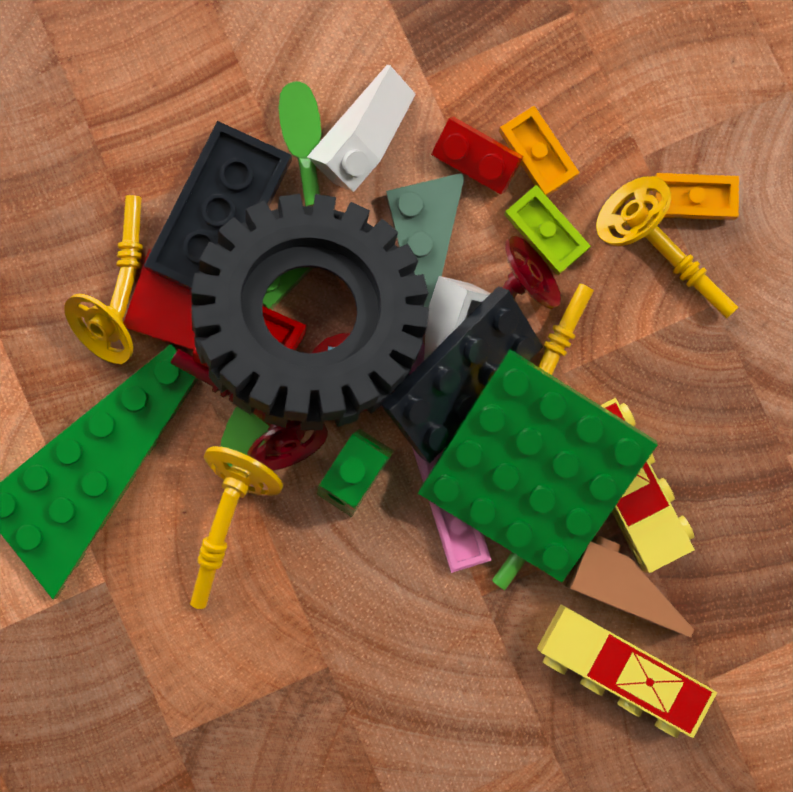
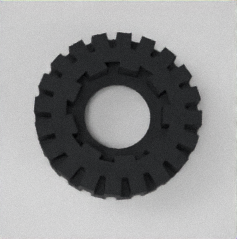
M300 194L279 196L278 209L271 211L266 201L247 208L245 222L241 224L233 217L218 230V244L208 243L199 259L200 272L194 274L191 291L192 331L195 334V347L201 364L207 363L209 367V378L221 393L228 389L233 394L234 405L249 415L255 409L266 413L265 422L286 428L288 420L301 421V430H323L324 422L335 420L337 427H341L358 421L360 412L366 409L370 414L381 407L380 404L409 376L423 344L422 339L428 325L429 307H424L428 296L424 274L415 275L414 273L418 259L408 243L398 248L395 245L398 232L383 218L374 227L368 224L370 210L350 202L345 213L335 210L336 197L315 194L314 205L303 206ZM303 267L323 269L339 277L351 290L357 307L356 323L350 335L337 347L320 353L298 352L281 344L268 330L262 312L265 293L274 280L290 270Z

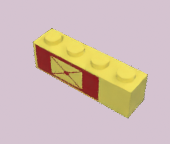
M614 398L600 405L632 426L636 425L634 417L625 403L619 405L617 399ZM653 453L611 512L641 571L651 573L695 550L690 541L695 537L690 524L683 515L677 516L670 503L675 500L669 484L664 478L658 480L651 464L655 463Z
M561 604L537 647L542 654L546 655L542 662L563 675H565L568 668L583 676L580 681L581 685L601 696L605 690L612 692L620 697L617 705L638 717L641 716L643 710L658 718L655 726L675 738H678L680 732L694 738L718 693Z

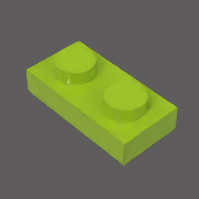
M537 185L504 213V216L558 276L591 247Z

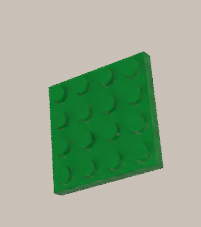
M509 349L419 488L418 494L562 583L658 446L657 440Z

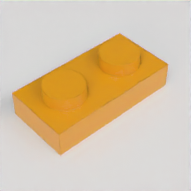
M535 106L530 107L500 127L499 133L510 149L524 156L520 163L534 185H537L546 196H549L578 177L580 172Z
M656 173L655 177L665 181L671 191V203L664 218L735 220L739 217V176ZM653 191V196L660 202L662 200L661 194Z

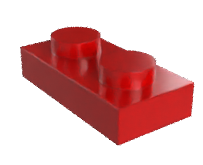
M454 116L448 118L431 153L432 156L500 195L505 193L524 157Z

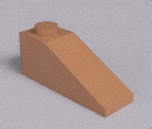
M597 536L595 543H589L573 566L566 587L692 637L694 632L692 626L633 560L619 553L620 544Z

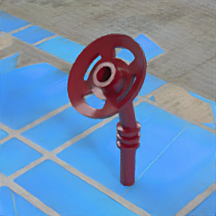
M518 236L508 238L505 242V250L512 272L508 274V280L502 288L509 290L514 299L517 294L523 295L527 293L546 308L554 309L561 303L560 291L554 276L544 260L524 239ZM514 251L523 256L525 261L516 258Z
M178 349L170 364L212 386V392H218L219 389L209 378V368L194 362L191 355ZM228 389L220 393V396L223 398L228 395L229 401L233 402V394ZM255 409L253 414L267 424L269 428L266 433L251 445L247 455L261 462L272 471L297 464L314 454L325 443L328 430L324 424L323 430H314L311 437L305 443H302L300 441L304 437L305 431L309 430H301V421L288 420L286 428L265 422L266 413Z

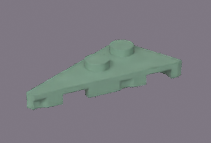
M463 173L386 191L394 228L398 232V245L401 247L408 243L418 259L414 273L415 275L424 274L428 296L424 307H429L438 277L442 276L464 183Z

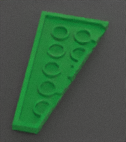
M172 344L0 482V534L53 600L59 597L65 587L64 584L75 567H78L86 555L85 552L99 530H102L136 477V472L147 455H150L169 421L174 418L198 378L170 364L177 352V349Z

